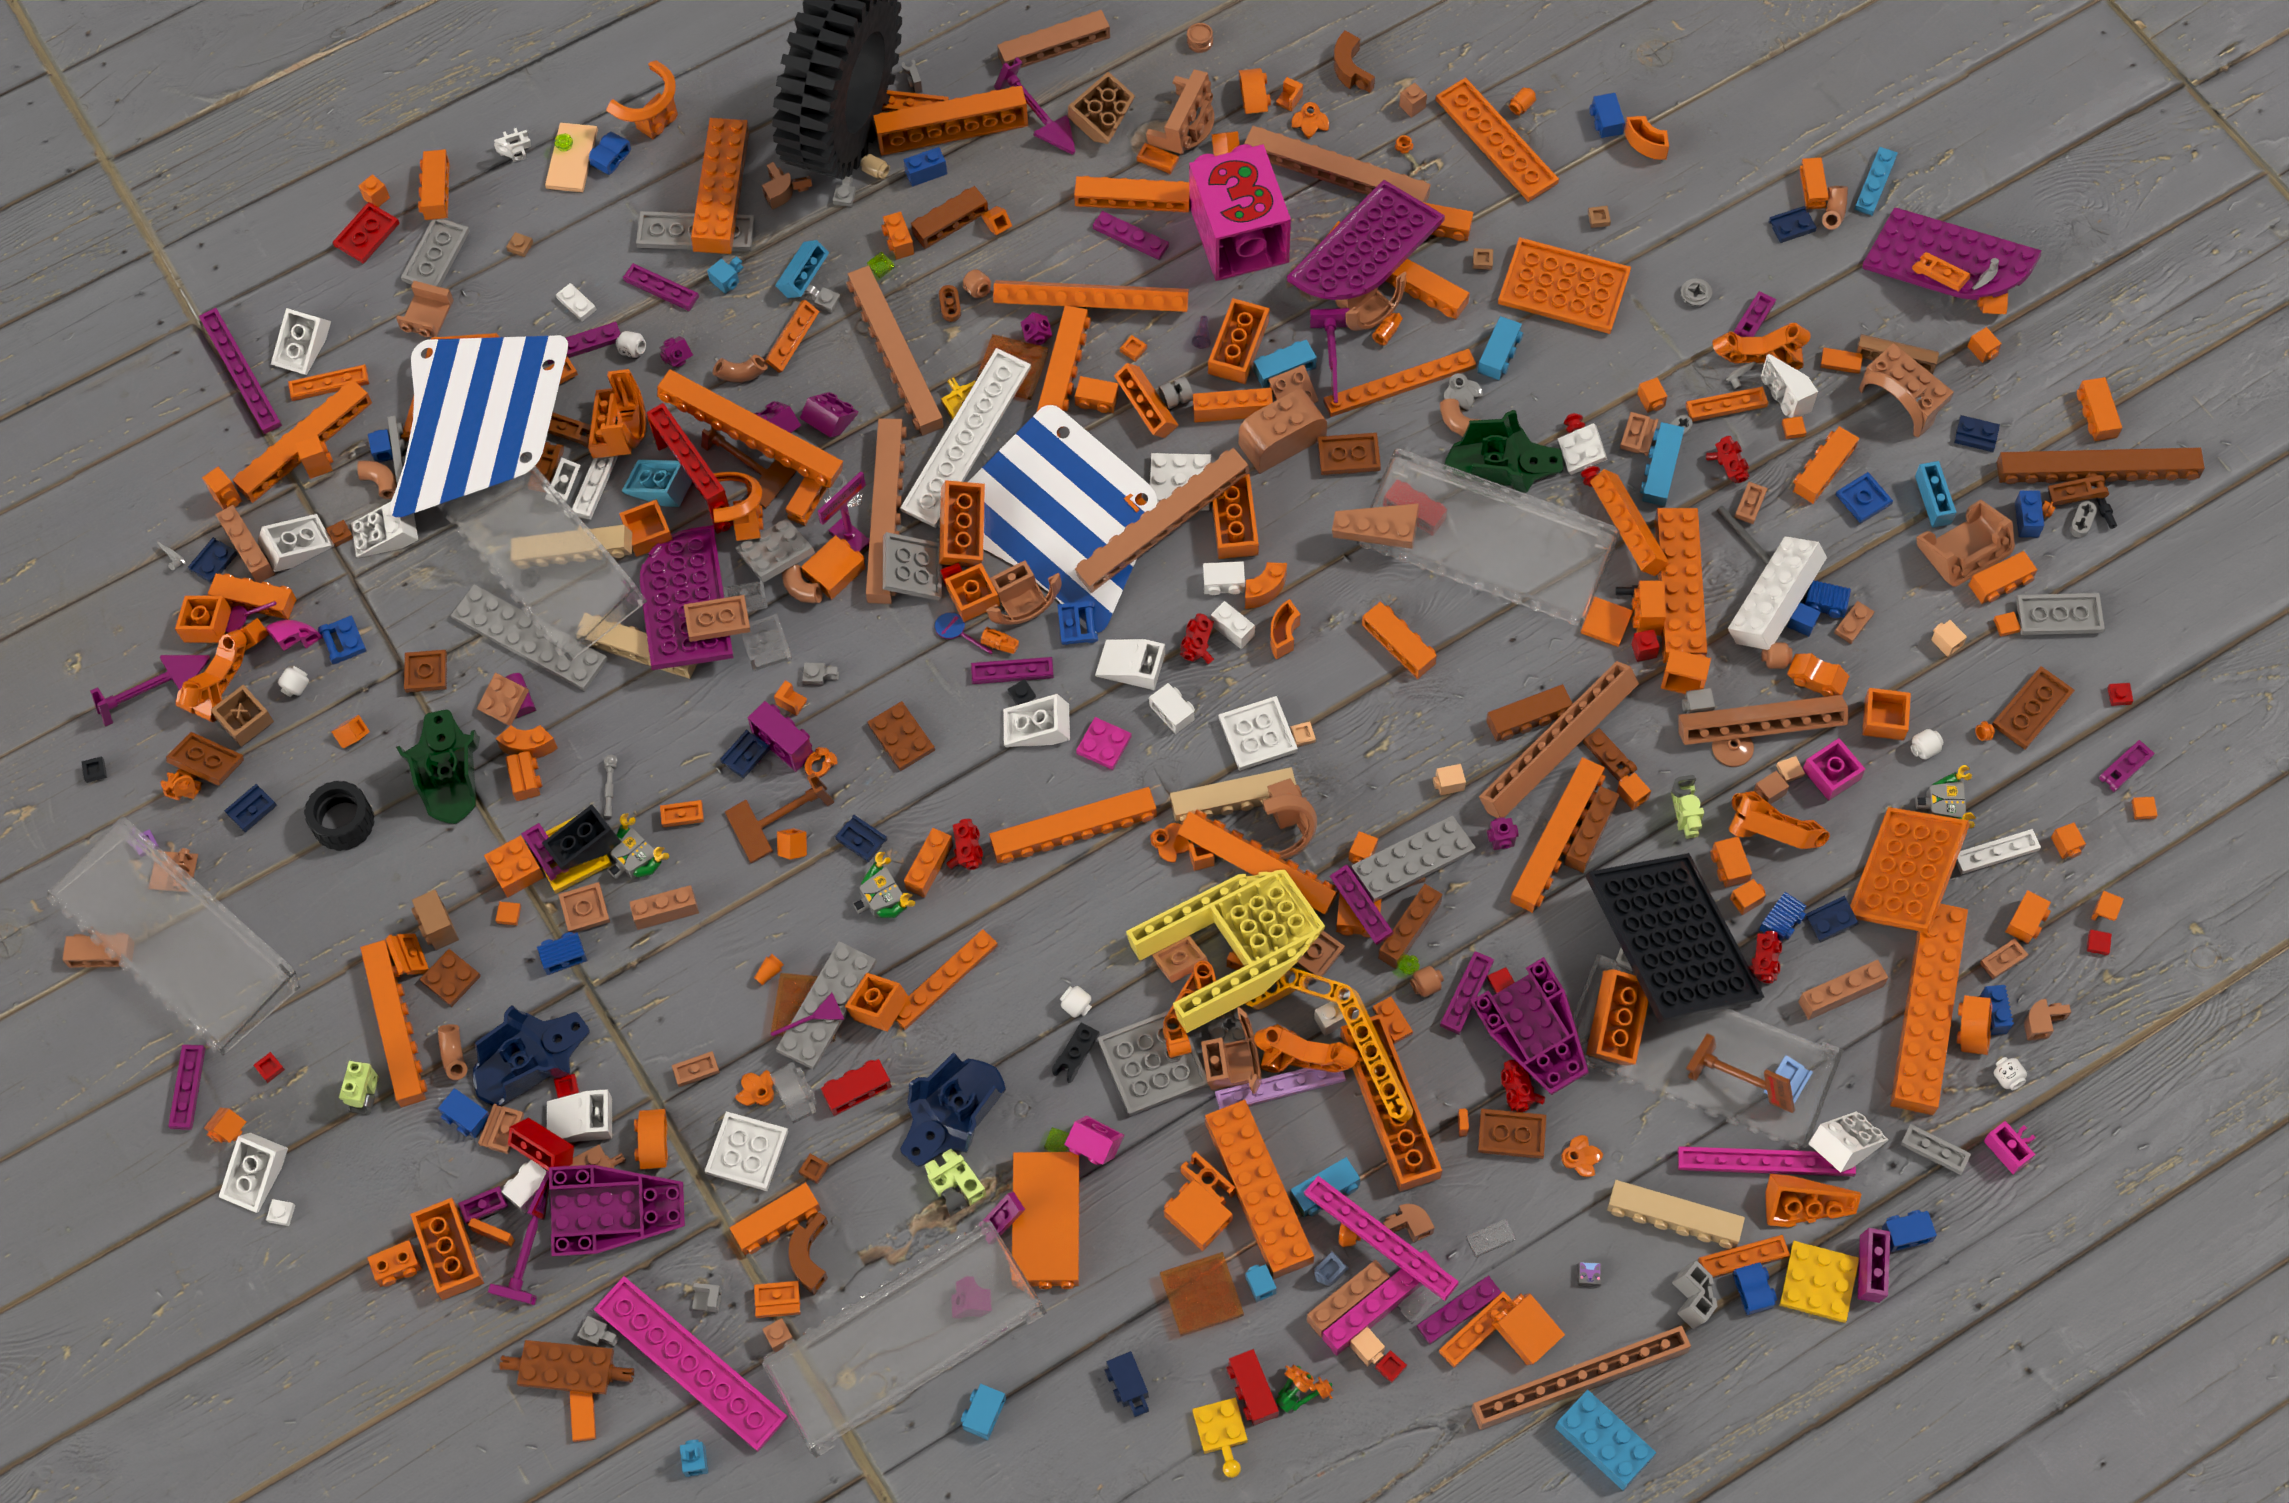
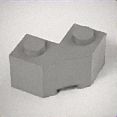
M1695 1260L1683 1267L1672 1282L1688 1298L1677 1314L1692 1329L1705 1323L1717 1308V1301L1713 1297L1712 1285L1714 1284L1713 1276Z

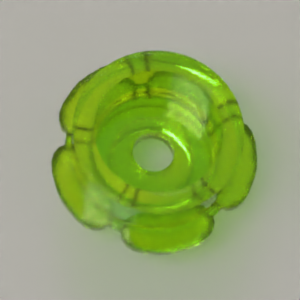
M564 133L557 135L554 142L560 151H568L572 147L573 139L569 134Z
M1404 955L1399 962V968L1404 974L1411 975L1419 970V960L1414 955Z

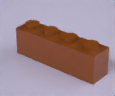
M975 186L965 189L958 196L948 199L941 206L935 207L924 216L916 218L911 223L912 234L923 248L927 249L981 217V214L988 211V202Z
M1562 684L1487 713L1486 722L1496 742L1500 740L1506 741L1518 733L1525 734L1534 727H1543L1550 724L1551 721L1558 719L1573 703Z
M1602 786L1599 787L1567 853L1564 865L1584 873L1617 805L1620 794Z
M1427 884L1423 885L1392 930L1394 934L1388 937L1379 949L1378 959L1395 969L1398 968L1441 905L1442 893Z

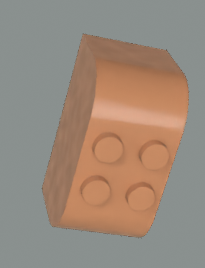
M1296 390L1247 417L1239 428V446L1258 473L1261 474L1318 442L1319 436H1327V421L1304 390Z

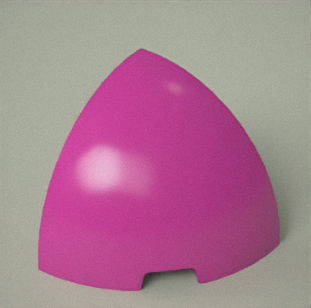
M281 620L265 627L275 643L279 644L283 651L298 641L305 648H308L323 638L312 626L296 620Z

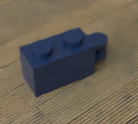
M1127 1352L1106 1361L1107 1369H1104L1108 1381H1113L1116 1389L1113 1390V1394L1117 1403L1122 1402L1123 1407L1130 1406L1134 1417L1149 1412L1145 1401L1146 1398H1149L1148 1390L1132 1352ZM1141 1401L1142 1405L1134 1407V1403Z

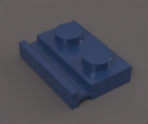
M1805 206L1769 218V223L1772 224V229L1780 243L1816 232L1817 227L1809 212L1807 213Z
M1961 415L1954 443L1994 452L2000 424Z
M213 537L188 568L191 572H195L198 576L212 584L215 574H222L238 554L236 550L221 541H217Z
M746 729L720 758V761L744 779L770 750V746Z
M255 784L224 811L244 832H247L274 809L277 804Z
M853 815L852 819L835 836L838 842L867 862H870L882 847L881 845L887 841V836L856 815Z
M1845 895L1806 913L1820 942L1859 924Z

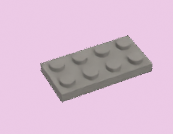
M432 219L401 276L402 282L412 284L413 281H418L440 287L470 232L469 227L444 219Z
M2099 593L2017 595L2016 597L2021 635L2103 633L2105 630Z

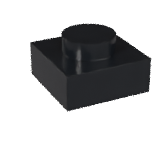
M1025 679L1007 689L1008 694L1016 705L1027 703L1036 698V694Z
M102 756L81 761L86 783L107 778L105 761Z

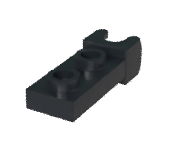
M1081 1022L1064 1051L1053 1065V1075L1057 1076L1062 1070L1067 1071V1082L1071 1083L1099 1037L1100 1032Z

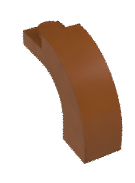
M1344 30L1338 38L1334 49L1335 73L1338 79L1349 89L1355 84L1358 88L1370 93L1374 89L1375 76L1357 67L1352 61L1360 50V38Z
M820 1212L808 1220L806 1229L798 1224L789 1243V1260L793 1272L801 1285L813 1295L816 1294L828 1279L826 1272L810 1259L812 1243L828 1224L826 1216Z

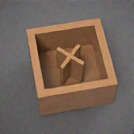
M244 685L210 709L216 720L240 747L274 722L268 711Z
M436 890L412 899L414 907L411 908L412 913L418 921L419 929L428 945L432 944L435 950H438L459 940L447 910Z

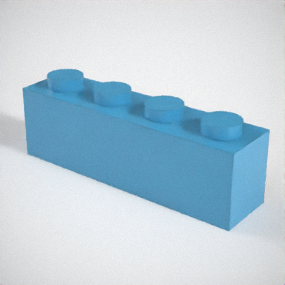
M1661 422L1660 429H1655L1653 440L1656 441L1655 447L1651 446L1648 457L1652 458V462L1646 465L1644 475L1648 476L1647 482L1642 481L1640 493L1643 494L1642 501L1666 506L1685 427Z

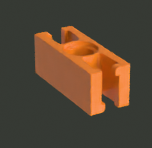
M1822 157L1802 159V166H1800L1799 170L1806 210L1826 208L1825 201H1828L1829 196Z
M804 477L785 509L786 513H788L787 518L806 526L828 487L817 484L815 480L809 477Z
M1195 1151L1191 1155L1190 1164L1194 1165L1196 1163L1202 1170L1199 1174H1195L1188 1168L1189 1163L1186 1161L1181 1165V1174L1190 1182L1193 1180L1197 1181L1224 1206L1226 1204L1225 1198L1223 1196L1220 1197L1215 1192L1216 1188L1220 1186L1232 1198L1235 1195L1236 1187ZM1205 1177H1211L1214 1179V1181L1210 1184H1206L1202 1181V1179Z

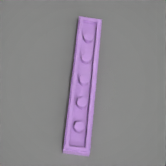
M1303 1068L1262 1079L1256 1094L1252 1093L1249 1083L1215 1091V1096L1219 1109L1242 1100H1246L1249 1107L1344 1082L1346 1078L1344 1071L1335 1073Z

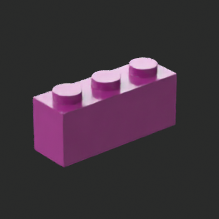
M1868 1228L1860 1235L1859 1300L1880 1303L1888 1296L1890 1231Z

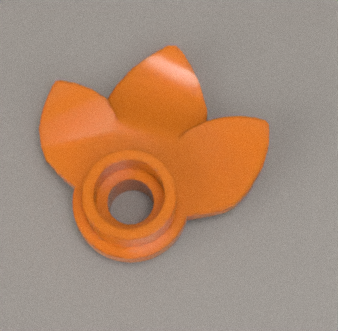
M1308 102L1302 106L1300 112L1294 114L1292 128L1301 127L1303 134L1310 139L1318 129L1328 131L1329 120L1325 114L1320 112V108L1316 103ZM1311 108L1314 112L1308 113L1307 110Z
M1171 823L1164 829H1156L1150 837L1151 844L1158 849L1159 856L1168 862H1176L1177 854L1185 853L1189 850L1188 843L1190 842L1185 837L1177 834L1182 826L1179 823ZM1159 837H1163L1165 840L1163 842H1159L1157 839Z
M768 1070L764 1071L760 1076L754 1073L744 1074L741 1079L744 1090L735 1096L736 1100L746 1106L755 1103L762 1106L769 1105L774 1099V1090L772 1089L775 1082L774 1076Z
M1585 1135L1574 1137L1570 1141L1569 1147L1561 1155L1562 1163L1565 1167L1575 1169L1579 1175L1584 1177L1595 1176L1593 1165L1598 1163L1603 1157L1600 1149L1595 1146H1589L1588 1137Z

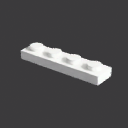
M618 456L593 459L572 507V515L591 520Z
M2033 829L1962 850L1958 855L1956 864L1962 875L2037 852L2041 846Z

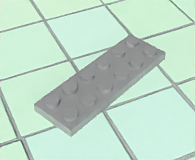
M640 211L636 240L637 248L693 250L691 235L695 213ZM737 215L732 251L751 252L755 224L754 215Z
M1450 816L1351 865L1350 869L1372 902H1375L1473 853L1476 847L1456 819Z
M838 942L791 1024L812 1015L831 992L845 1018L848 1013L845 1005L865 974L871 973L877 962L876 959L842 942ZM812 1019L785 1032L776 1051L815 1070L843 1020Z

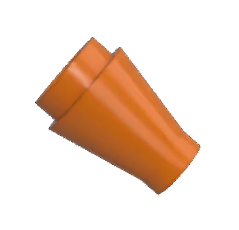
M773 954L769 957L766 956L753 978L761 985H764L782 971L781 968L784 964Z

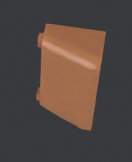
M1979 500L1968 507L1966 522L1936 538L1935 534L1931 531H1926L1916 537L1918 548L1943 579L1955 587L1969 580L1973 575L2005 559L2013 552L2015 547L2012 521L1983 500Z

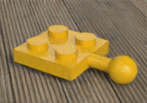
M1236 1397L1193 1408L1192 1412L1204 1454L1222 1450L1225 1459L1223 1465L1224 1474L1229 1478L1237 1477L1241 1471V1466L1238 1461L1234 1460L1231 1447L1248 1443Z

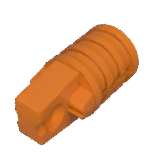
M1392 313L1381 322L1372 334V338L1376 343L1382 346L1387 345L1403 319L1400 313Z
M986 627L981 637V644L1014 654L1019 647V640L1006 633Z

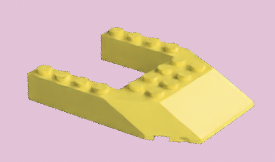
M1286 870L1258 872V875L1254 876L1238 874L1126 931L1130 947L1138 959L1142 960L1215 923L1244 967L1173 1003L1177 1019L1186 1033L1265 993L1299 961L1325 929V925Z

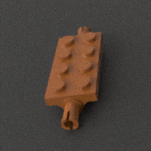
M525 1340L521 1358L502 1355L500 1360L503 1362L499 1364L500 1370L519 1371L517 1385L523 1387L606 1395L608 1385L613 1380L632 1383L634 1379L632 1377L634 1376V1368L615 1367L613 1364V1348Z

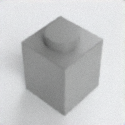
M1711 688L1687 691L1685 698L1682 699L1683 711H1687V714L1714 711L1715 703Z

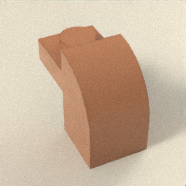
M774 162L767 164L771 181L762 185L764 197L772 210L788 202L793 194L789 172L784 174L780 167L777 168Z
M2046 999L2036 1002L2026 1015L2024 1021L2027 1040L2049 1038L2054 1031L2052 1021L2066 1020L2071 1014L2070 1005L2054 1003L2048 1007Z
M1414 1204L1400 1205L1398 1208L1399 1216L1393 1214L1383 1222V1225L1394 1233L1406 1228L1413 1243L1432 1235L1435 1228L1426 1211Z

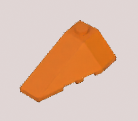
M1770 1174L1765 1192L1767 1224L1770 1226L1793 1227L1796 1226V1223L1808 1221L1813 1223L1816 1222V1219L1826 1217L1833 1219L1857 1213L1862 1194L1857 1191L1795 1176Z

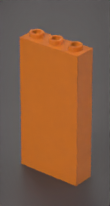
M1013 1152V1192L1025 1210L1012 1223V1285L1022 1290L1029 1289L1030 1286H1039L1040 1289H1051L1052 1286H1061L1062 1289H1073L1074 1286H1079L1080 1156L1072 1152Z

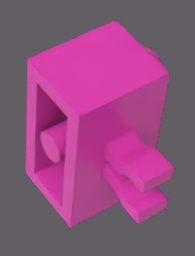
M2004 1121L1987 1135L1984 1143L2014 1175L2035 1156V1153L2027 1144L2034 1141L2036 1137L2031 1135L2029 1138L2021 1139L2022 1133L2026 1131L2027 1127L2023 1125L2016 1133Z

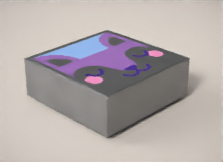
M1579 1261L1578 1285L1601 1286V1263Z

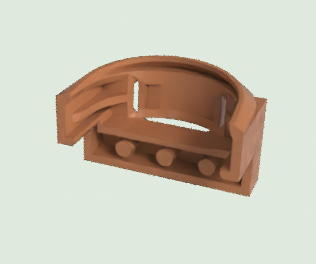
M1195 69L1189 79L1175 76L1173 84L1176 86V95L1180 97L1164 127L1165 133L1152 129L1147 130L1146 137L1149 145L1183 155L1185 150L1191 149L1203 142L1212 131L1215 115L1211 105L1213 100V93H1211L1210 88L1211 82L1207 72ZM1198 107H1200V108H1201V111H1200V113H1199L1197 119L1195 120L1196 111H1197Z
M1894 343L1867 366L1859 387L1860 392L1863 393L1869 384H1875L1895 396L1907 409L1913 420V435L1915 437H1920L1933 425L1937 413L1951 400L1954 391Z

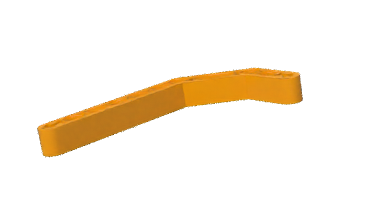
M1291 967L1274 983L1277 984V989L1274 993H1271L1270 987L1262 995L1245 1003L1255 1010H1261L1298 991L1338 1004L1391 1117L1403 1122L1408 1121L1412 1117V1106L1359 993L1346 984ZM1295 974V980L1289 983L1290 976ZM1312 980L1330 984L1331 990L1328 994H1320L1309 990L1308 984ZM1350 991V997L1344 1001V994ZM1359 1010V1016L1356 1019H1352L1353 1012ZM1368 1029L1367 1036L1361 1038L1362 1031ZM1373 1048H1377L1376 1055L1370 1057V1051ZM1382 1067H1386V1073L1380 1077L1379 1070ZM1394 1086V1094L1388 1096V1089ZM1398 1105H1400V1106L1403 1107V1108L1401 1109V1114H1398V1112L1400 1111V1108H1399Z

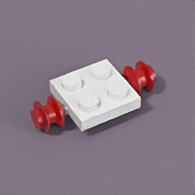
M1572 413L1564 420V425L1568 426L1566 431L1570 434L1558 438L1559 445L1570 475L1582 471L1581 477L1585 478L1583 481L1584 485L1593 487L1590 481L1600 472V468L1594 465L1608 459L1597 426L1594 423L1586 426L1584 422H1581L1583 420L1582 415Z

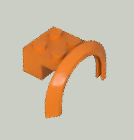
M657 60L651 61L648 65L650 66L649 69L658 74L665 83L662 95L657 93L643 108L639 109L625 107L612 99L606 109L607 112L618 119L635 122L636 128L651 139L660 135L664 128L670 122H673L678 115L674 101L676 91L675 78L672 72Z
M740 472L713 473L719 482L739 481L745 483L748 492L747 499L733 501V506L713 509L714 522L734 520L737 541L761 538L760 530H764L763 508L760 506L762 499L760 483L752 476Z

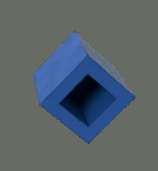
M377 430L369 433L368 439L374 460L379 463L393 460L388 430Z
M1799 603L1789 619L1787 627L1810 637L1818 621L1820 611Z

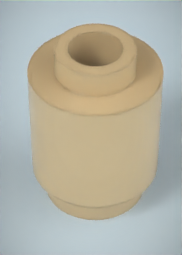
M872 154L864 156L861 160L860 166H862L863 172L877 179H885L888 175L890 165L886 161Z

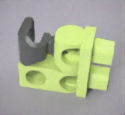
M1694 775L1676 778L1671 790L1672 801L1678 820V830H1684L1686 839L1699 836L1698 830L1702 828L1701 821L1704 816L1703 808H1699L1700 800L1694 795V784L1696 781Z
M349 1061L339 1098L349 1105L348 1111L351 1113L371 1114L375 1096L372 1095L375 1093L379 1076L370 1064Z
M949 1149L942 1155L946 1162L944 1165L939 1167L936 1161L932 1160L925 1164L929 1183L939 1198L944 1196L948 1213L952 1216L967 1207V1202L971 1206L987 1195L985 1188L964 1161L961 1154L957 1155L952 1149ZM958 1186L962 1194L955 1192L954 1188Z

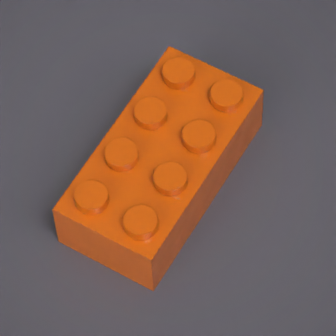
M1232 298L1208 360V374L1246 384L1253 361L1269 323L1270 308Z
M1247 474L1211 502L1218 559L1257 556L1259 553L1250 474Z
M945 480L943 483L940 504L939 564L953 565L959 563L960 566L973 567L982 563L985 484Z
M1615 969L1603 971L1586 1055L1624 1066L1636 1064L1649 1001L1635 975Z
M453 1198L410 1214L436 1292L442 1300L484 1284L458 1205Z

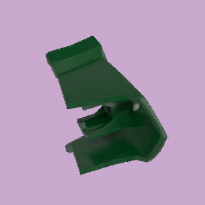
M1511 410L1505 413L1502 419L1470 420L1461 441L1454 443L1450 449L1443 469L1449 479L1456 485H1512L1516 491L1528 493L1534 481L1561 473L1563 471V459L1560 449L1531 442L1519 424L1517 411Z
M450 710L427 713L424 716L419 743L407 751L401 746H396L399 754L409 763L414 787L420 795L428 815L441 822L457 824L476 807L473 752L479 747L480 736L477 735L475 730H472L470 735L463 734ZM443 735V737L445 738V740L442 741V742H439L440 739H441L440 736Z

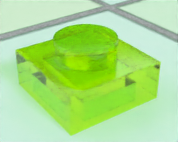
M880 252L867 262V266L869 265L871 271L878 278L883 277L894 269V263L883 252Z
M1052 1127L1044 1149L1051 1152H1067L1068 1147L1064 1144L1069 1133Z

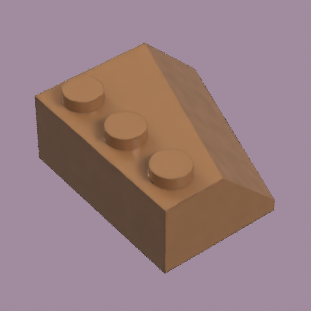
M1107 72L1068 106L1067 117L1094 142L1109 144L1133 102L1135 95L1111 73Z

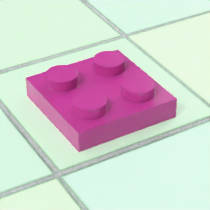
M1094 717L1076 750V754L1114 770L1132 737V733Z

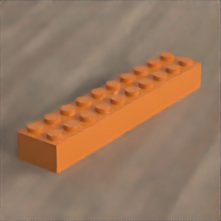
M1940 903L1930 933L1917 931L1890 1102L1892 1107L1928 1115H1934L1939 1107L1968 909Z

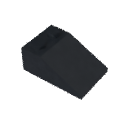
M591 804L543 841L542 844L563 871L606 855L622 841Z

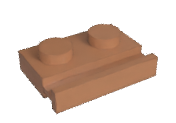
M1631 412L1620 449L1638 454L1640 452L1648 456L1659 419L1653 420L1648 416Z
M493 1104L479 1139V1146L509 1154L512 1148L508 1145L509 1127L522 1121L525 1114L518 1110Z

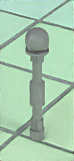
M607 755L604 759V768L607 769L605 819L612 818L611 798H613L614 788L612 777L614 769L617 768V757L614 755Z

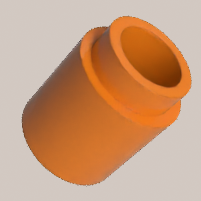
M1523 87L1510 100L1509 109L1515 115L1524 114L1536 101L1535 92L1531 88Z

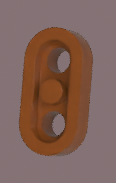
M945 285L939 290L942 317L946 321L954 322L961 316L958 290L952 285Z

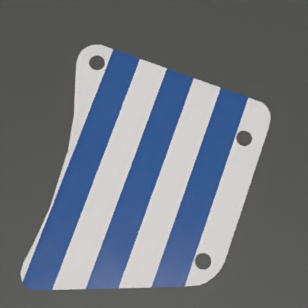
M556 335L425 340L414 348L411 355L414 388L413 423L405 463L390 505L392 516L404 517L526 474L537 464L543 453L567 355L568 342L565 337ZM425 348H431L433 354L429 358H422L421 352ZM553 360L555 362L554 367L551 370H544L542 365L545 361ZM524 452L532 453V459L527 463L520 461V456Z
M1046 405L968 481L985 484L983 549L1013 566L1025 560L1035 576L1036 583L1048 592L1050 589L1048 578L1059 573L1062 586L1056 599L1061 604L1093 601L1095 607L1093 609L1095 633H1099L1108 626L1136 560L1093 593L1078 578L1075 568L1080 561L1091 557L1097 548H1103L1107 545L1113 536L1124 532L1127 525L1137 522L1144 512L1154 509L1158 503L1157 496L1153 488L1068 414L1057 406ZM1062 426L1070 430L1069 436L1064 439L1057 436V430ZM1140 493L1148 496V502L1142 506L1135 502L1136 495ZM1129 494L1134 495L1130 500L1139 508L1137 513L1124 500ZM1079 610L1080 624L1087 629L1085 611Z

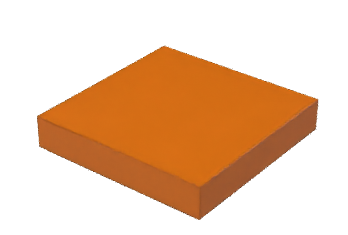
M1595 597L1581 629V634L1619 647L1632 617L1633 610Z

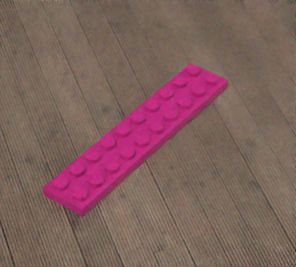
M625 1276L593 1309L757 1452L760 1451L788 1419L784 1412Z

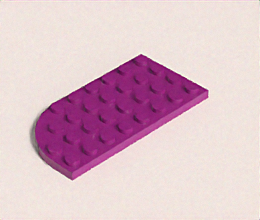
M1383 180L1287 276V282L1310 295L1323 299L1345 300L1365 295L1379 287L1445 221V215Z
M1894 207L1863 262V269L1954 297L1979 300V297L1992 296L1994 298L2008 293V290L2016 285L2020 286L2034 270L2041 257L2042 250ZM1927 252L1970 273V279L1958 292L1924 274H1917L1912 269V266L1917 261H1920L1923 253ZM1997 258L1999 264L1995 277L1982 287L1973 290L1972 287L1978 282L1980 276L1989 269L1991 259Z
M714 526L696 527L676 532L671 535L672 541L663 544L658 543L652 548L640 571V589L652 670L734 658L730 636L690 642L684 611V604L724 598Z

